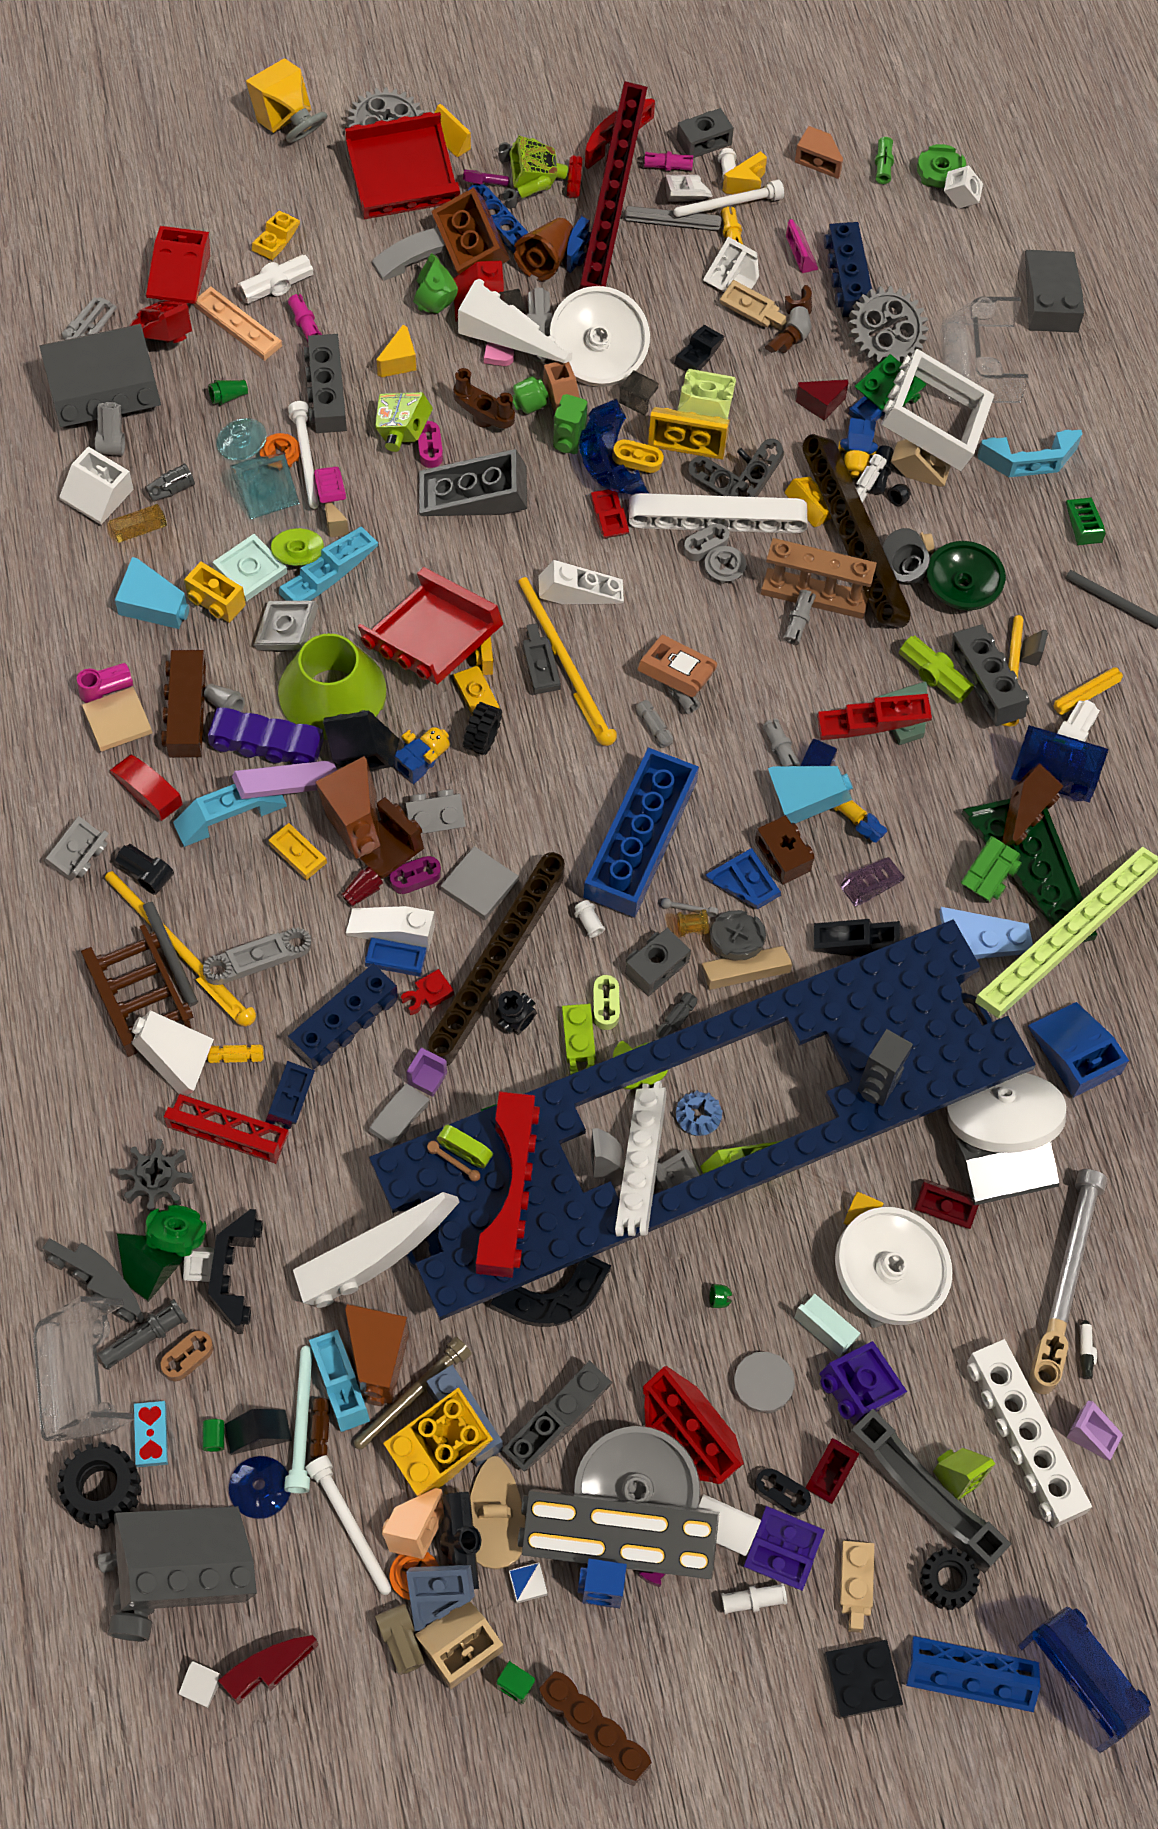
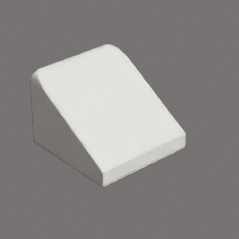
M198 1247L193 1249L191 1255L184 1258L183 1280L210 1282L214 1248Z
M191 1661L179 1695L208 1708L219 1686L218 1680L222 1676L218 1672Z

